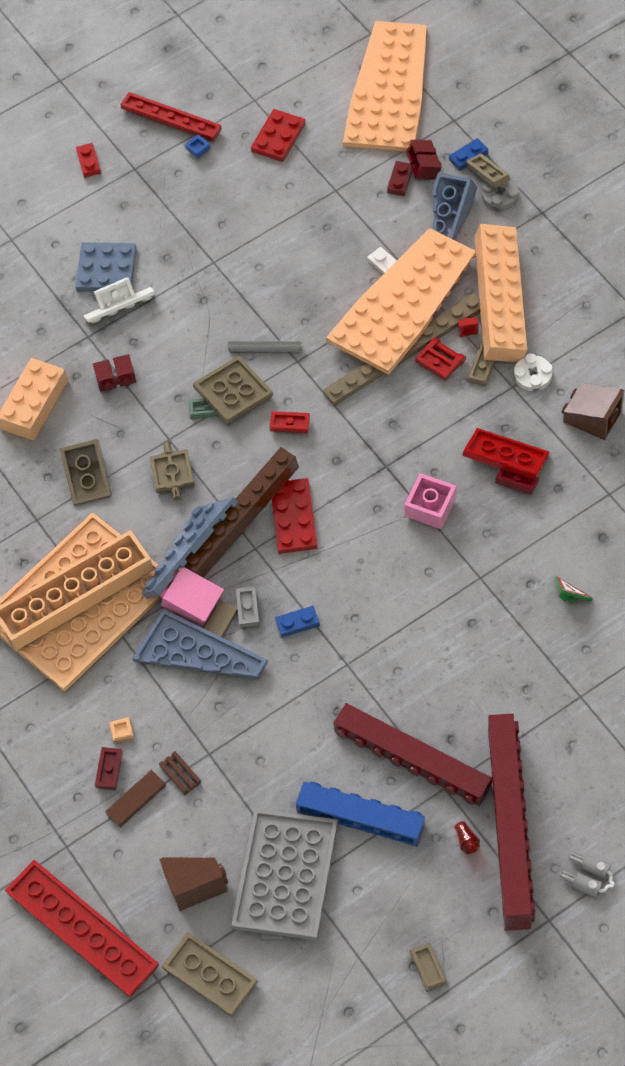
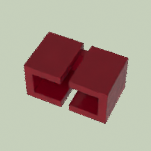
M412 139L406 154L410 164H412L411 167L415 178L436 179L442 165L436 155V148H434L432 140Z
M129 354L113 358L117 376H113L109 359L92 363L100 392L117 388L116 385L121 387L136 383Z

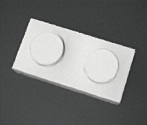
M379 247L367 257V261L382 274L397 261L382 247Z

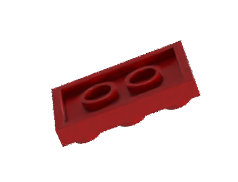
M273 109L254 140L251 152L284 162L305 126L306 120Z

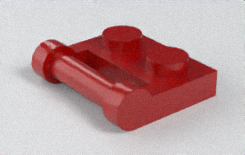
M436 337L415 358L416 363L445 381L466 360L465 355L453 351L442 344L441 340ZM438 349L439 351H441L442 353L446 354L454 360L451 361L450 359H448L447 357L443 356L435 350Z

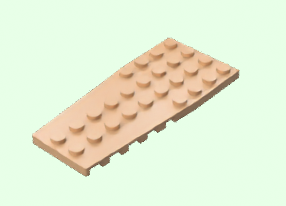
M375 21L352 95L343 138V147L406 152L411 140H416L422 106L426 25Z
M428 229L358 299L326 337L327 343L389 375L432 321L435 311L438 312L444 298L449 296L453 285L457 284L460 280L459 276L469 267L468 263L470 260L475 258V250L437 231Z

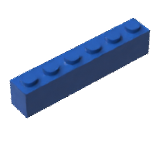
M303 782L296 801L298 813L338 819V824L416 847H418L425 826V816L418 811L411 810L409 812L402 810L397 805L388 806L376 799L367 800L361 798V796L355 793H342L337 788L331 787L328 789L316 782Z

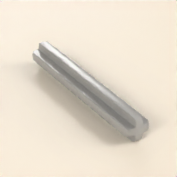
M228 341V351L301 352L302 342Z

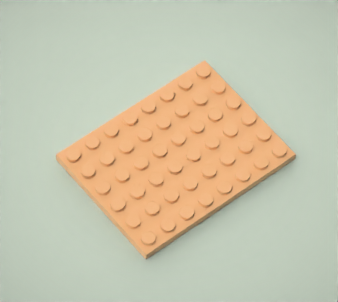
M92 512L0 599V606L121 535ZM151 559L153 569L155 570L158 564ZM153 570L16 652L65 692L161 599L160 595L148 599L142 595L146 582L153 577L155 571ZM0 628V638L12 647Z

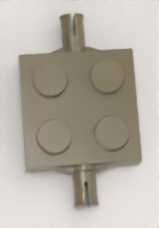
M165 441L163 442L164 452L150 457L156 493L172 491L173 500L177 501L176 494L178 500L181 499L179 489L195 486L188 449L172 451L171 442L167 441V448Z

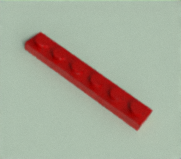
M128 92L120 104L123 110L193 135H199L212 142L215 141L222 130L221 124Z

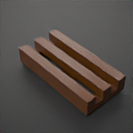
M176 751L172 753V756L166 757L164 762L161 761L159 763L162 770L184 795L201 783L198 776ZM174 760H176L181 765V767L187 772V774L194 780L193 783L174 763ZM169 764L188 785L187 788H185L183 784L177 779V777L170 771V769L167 767Z

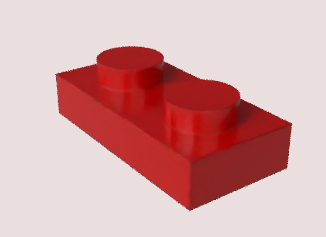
M93 143L77 146L76 151L84 178L101 174Z
M272 411L270 431L308 433L310 413Z

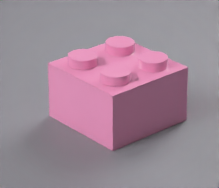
M420 473L404 504L405 517L442 529L457 498L456 486Z

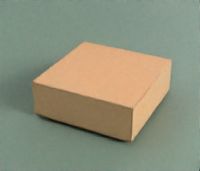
M129 717L109 722L114 743L134 738Z

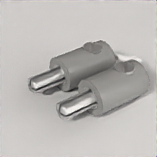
M574 853L570 854L569 860L581 864V870L605 879L607 874H609L610 882L604 889H601L602 882L581 873H577L574 876L563 871L561 878L573 883L572 888L597 898L599 892H605L608 888H613L615 883L612 881L613 876L609 871L611 864L587 854L585 858Z

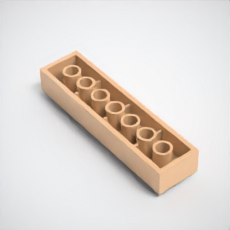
M480 224L474 238L484 360L517 363L520 359L524 358L527 352L516 227Z
M130 530L0 606V628L14 650L17 651L152 572L154 569L151 558Z

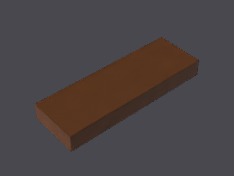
M150 770L105 812L121 827L166 786V783L155 772Z

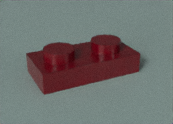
M395 161L387 193L405 196L413 171L412 164Z
M500 469L495 479L496 484L529 495L533 494L539 482V477L533 480Z
M101 748L95 780L96 789L116 790L123 756L122 749Z

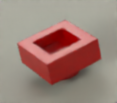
M477 317L458 320L460 337L478 334Z

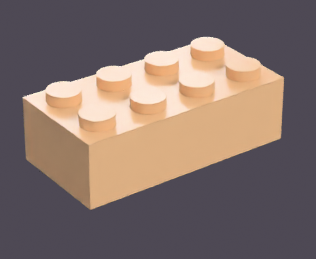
M31 358L0 410V429L35 441L68 383L65 369Z

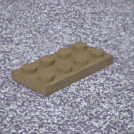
M187 932L162 965L163 970L231 1017H233L258 983V979L189 932Z

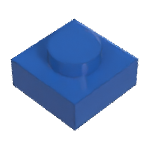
M196 135L185 144V149L197 159L211 149L210 144L199 135Z

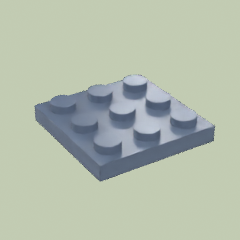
M81 242L75 285L76 291L94 292L124 278H128L132 286L136 243Z

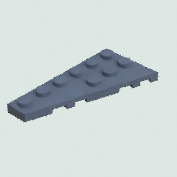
M234 497L214 503L211 502L205 506H198L192 511L191 518L183 525V530L174 539L173 546L164 554V560L155 568L153 577L146 582V587L142 592L146 599L159 596L173 580V573L185 566L187 563L186 557L191 552L193 554L196 553L213 533V526L225 519L227 516L225 514L226 510L229 507L236 506L238 501Z
M165 609L162 610L132 658L134 662L259 679L268 664L267 659Z

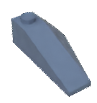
M442 173L437 174L433 187L434 231L455 240L477 191V186L471 178Z

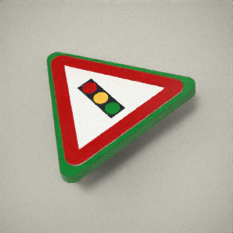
M555 577L554 580L561 592L560 598L564 602L568 600L570 603H573L576 597L588 601L593 600L591 596L561 578Z

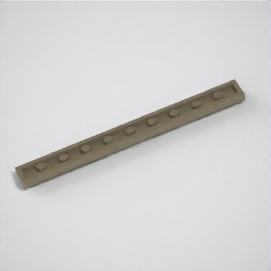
M476 294L469 295L432 319L423 334L397 366L423 350L434 337L440 339L457 328L458 320L472 318L480 313V300ZM363 363L324 388L323 394L333 406H336L385 373L367 363Z

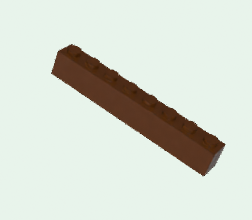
M280 447L236 497L238 501L236 506L229 507L226 510L225 514L227 516L225 519L213 526L214 531L195 554L191 552L186 557L187 563L184 567L204 578L297 471L299 465L296 456Z

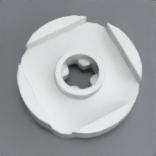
M527 354L515 365V381L520 388L526 391H533V389L542 390L552 380V365L543 357ZM530 371H536L537 375L533 374L531 376Z

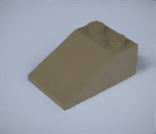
M98 439L59 448L73 505L111 496L105 462Z

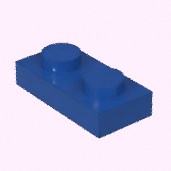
M476 138L450 154L449 161L461 171L467 167V160L479 154L487 155L488 148Z
M314 606L275 617L281 638L320 626Z

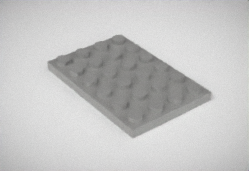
M254 809L231 923L232 929L317 941L338 819Z

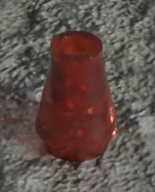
M461 821L454 826L460 849L466 854L476 852L480 848V839L467 826L466 822Z

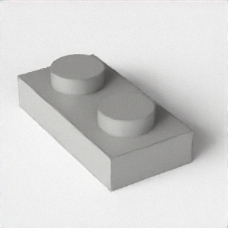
M256 587L236 589L239 627L260 626Z

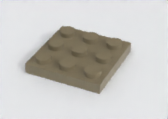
M240 356L235 357L193 383V388L226 424H229L273 396V391Z

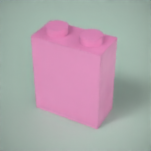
M181 567L179 572L173 573L174 578L171 581L170 587H166L160 595L162 598L161 606L203 628L222 597L224 589L187 568Z

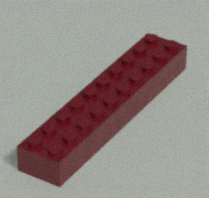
M514 713L488 715V737L505 931L531 929V922H535V901H533V880H531L532 868L531 859H529L530 846L527 836L528 823L525 813L526 801L524 799V780L522 779V760H520L518 721H514Z

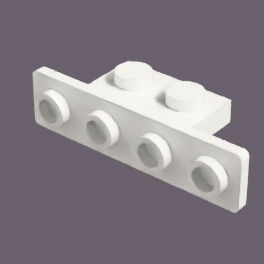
M124 278L94 291L100 309L85 314L83 317L88 323H95L100 321L103 316H112L122 308L128 309L133 307L136 302L150 300L156 293L151 287L134 293L130 280Z

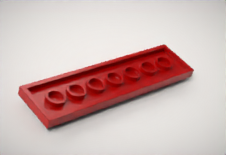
M33 860L5 889L8 896L129 998L134 995L160 966L155 959L36 860Z

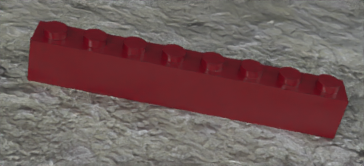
M345 703L333 722L334 731L339 737L344 739L347 737L357 746L370 749L374 755L389 759L393 765L403 766L411 774L426 778L430 784L443 787L449 794H457L463 797V800L471 805L476 804L480 806L492 787V777Z

